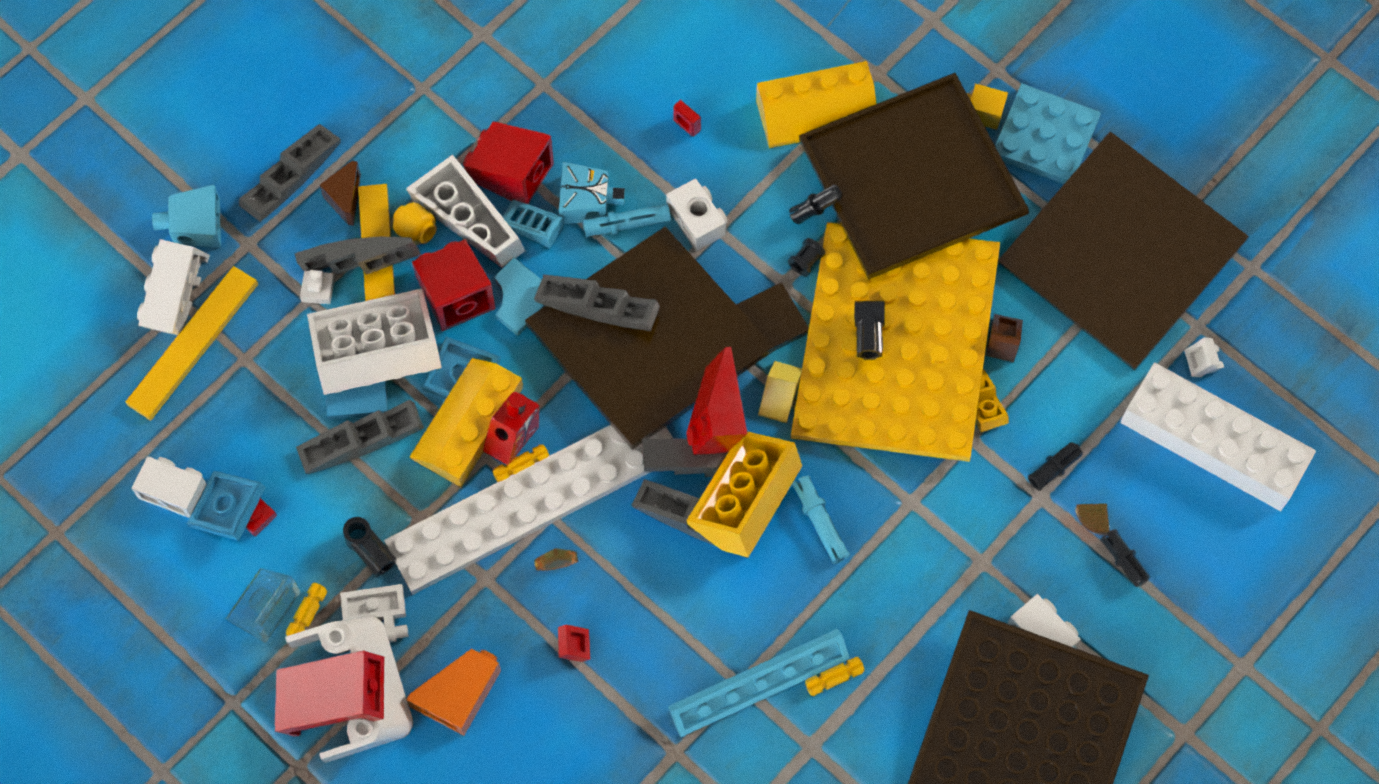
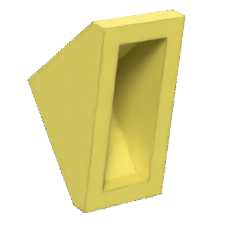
M774 361L767 376L758 416L787 423L800 382L802 368Z

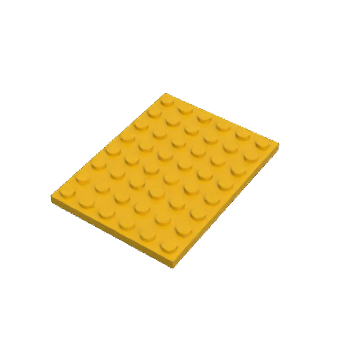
M827 222L823 242L825 255L821 257L791 429V439L970 462L1000 242L967 239L868 280L841 224ZM855 301H885V327H882V357L875 360H864L857 357V327H855L854 321Z

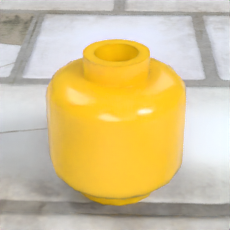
M412 202L405 206L402 205L394 213L393 229L400 237H409L416 245L426 244L434 237L437 230L436 218L420 204Z

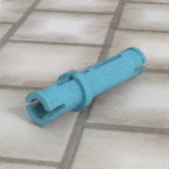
M666 203L664 205L614 214L613 211L607 212V216L588 220L584 219L582 224L585 237L587 238L610 232L611 235H615L621 230L665 221L669 222L671 221L669 206ZM651 214L653 215V217L633 221L629 220L630 218L641 217ZM620 220H623V221H624L623 223L612 224V225H607V226H602V227L600 226V224H605V223H610V222H615V221H620Z
M803 476L798 479L800 483L794 481L792 486L795 488L804 506L802 508L804 514L810 517L832 560V564H838L844 561L843 557L845 559L849 558L850 553L847 551L825 509L826 502L824 498L819 497L810 480V476Z

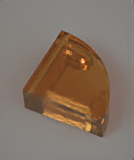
M1107 503L1076 504L1075 512L1081 524L1095 534L1108 536L1107 533L1110 532Z
M557 548L534 560L536 570L539 571L559 569L579 562L577 552Z

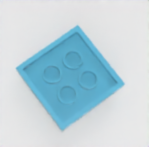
M1021 83L995 147L1003 162L1065 184L1081 165L1101 112Z

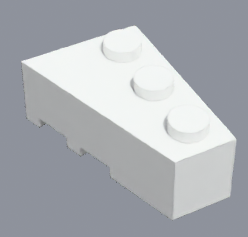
M160 239L159 245L155 246L152 253V262L154 263L152 272L145 280L144 289L147 292L144 303H141L138 308V326L178 336L184 328L193 304L189 301L192 287H199L201 277H197L202 262L208 263L210 255L195 247Z

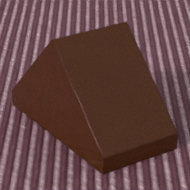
M357 161L349 162L320 184L323 198L348 225L352 226L355 223L358 186H360L361 179Z
M994 314L985 356L1014 362L1021 342L1023 320Z

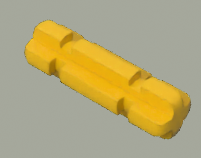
M543 444L532 448L533 451L531 453L527 451L515 457L509 465L504 466L501 464L492 470L495 480L497 482L503 481L511 475H515L546 459L549 456L548 450Z
M315 582L310 585L307 591L308 597L303 598L293 617L294 622H290L286 629L287 636L305 631V627H309L320 607L319 601L322 602L327 594L324 586Z
M859 657L849 659L845 665L841 663L821 672L819 677L815 675L806 679V689L811 696H815L823 692L824 688L828 690L849 680L850 676L854 678L863 674L865 670L864 665Z

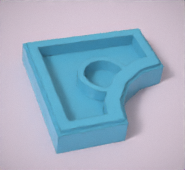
M513 258L494 277L495 282L502 289L503 293L502 306L496 313V319L519 336L527 328L525 319L546 305L537 303L534 300L542 279L516 258Z

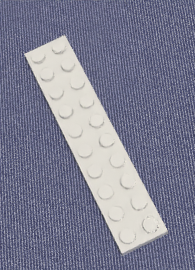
M609 425L517 474H513L509 478L499 481L385 539L384 542L397 559L395 561L410 592L414 595L651 473L644 472L643 443L632 450L617 431ZM665 427L649 439H673L667 427Z

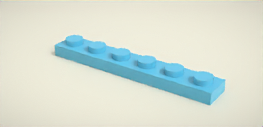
M835 629L668 706L677 732L683 737L849 660L850 657L843 636L838 629Z

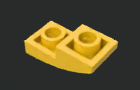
M984 369L976 417V425L981 432L1009 423L1008 414L996 396V387Z

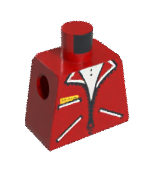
M512 392L490 420L483 452L509 465L539 427L540 406L523 394ZM505 432L508 434V439H504Z

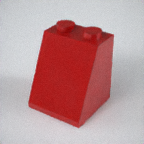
M493 121L488 129H484L481 132L477 142L478 145L474 151H470L466 155L463 162L464 169L477 185L510 201L514 199L529 204L554 164L551 136Z
M466 239L460 242H450L443 249L433 253H424L412 261L414 274L421 289L423 288L424 295L442 332L496 309L491 282Z

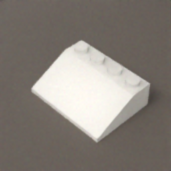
M423 288L307 314L316 367L324 395L442 368Z

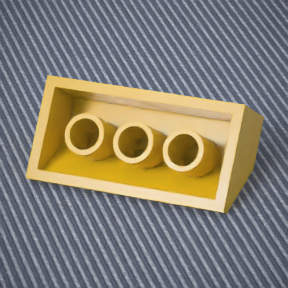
M867 61L759 82L756 88V103L769 148L800 142L799 135L877 104L875 87Z
M471 358L409 458L461 488L483 453L492 416L512 392L520 393L522 391V378L496 363Z
M748 431V434L729 450L686 520L690 527L722 551L744 557L750 556L802 468L795 442Z

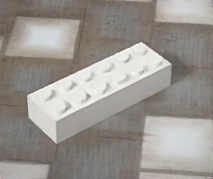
M1155 362L1120 422L1279 511H1282L1290 500L1316 453V450Z

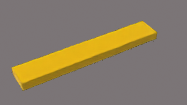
M387 184L358 186L361 238L391 237ZM393 265L367 275L363 271L365 301L395 295Z
M233 266L125 401L127 406L151 421L258 286L257 280Z

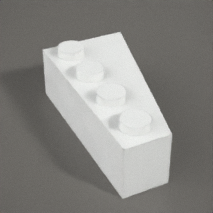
M453 155L406 188L413 202L420 204L430 211L439 222L462 239H466L470 245L501 268L525 251L519 237Z

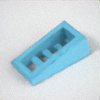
M514 199L503 215L504 220L514 232L549 249L564 227L563 217ZM516 210L520 211L521 213L516 221L510 220ZM526 215L530 216L525 225L521 224ZM536 219L539 220L537 226L532 228L531 226ZM544 224H547L549 226L547 227L546 231H541Z

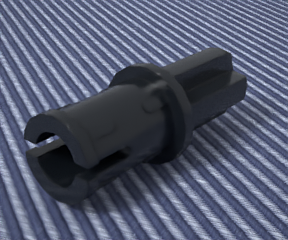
M833 185L817 195L812 193L808 195L807 200L790 208L789 212L792 213L790 217L794 223L801 224L814 215H821L827 207L840 201L843 193L837 185Z
M1070 442L1054 456H1048L1043 465L1028 475L1031 485L1036 490L1041 491L1054 478L1063 476L1065 474L1064 470L1082 456L1083 452L1079 445Z
M1117 529L1111 530L1107 533L1109 537L1103 536L1100 541L1116 560L1114 564L1123 569L1133 585L1136 587L1144 585L1149 580L1150 575L1136 558L1137 552L1128 547Z

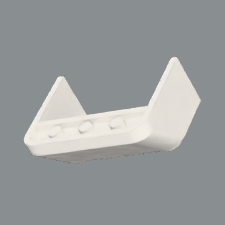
M363 617L335 621L285 637L292 649L320 640L323 648L332 654H340L346 651L354 653L364 650L385 657L384 719L378 721L363 718L350 720L347 725L350 744L319 753L322 761L327 763L404 738L411 732L413 718L385 626L379 619Z

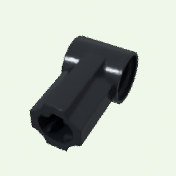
M855 301L854 321L855 327H857V357L864 360H875L882 357V327H885V301Z
M352 517L347 520L343 527V534L348 548L359 556L376 578L384 575L396 563L397 559L373 532L367 520L362 517ZM356 529L366 532L365 536L361 539H352L350 534Z

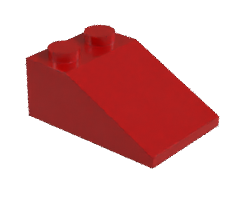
M725 347L705 369L687 429V441L692 446L693 455L727 453L748 434L731 347Z

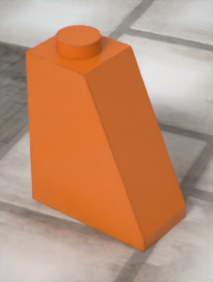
M471 648L410 693L406 699L409 707L464 736L501 672L499 662H497L498 658L486 650H481L479 653Z

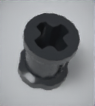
M811 238L804 239L802 242L803 246L797 254L790 256L787 260L789 266L796 273L804 277L811 273L810 268L817 259L825 255L824 248Z

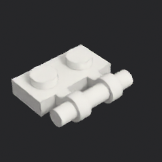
M402 584L340 593L343 620L375 617L380 621L384 620V626L390 643L397 642L398 638L409 637L407 625L395 626L394 619L406 617Z

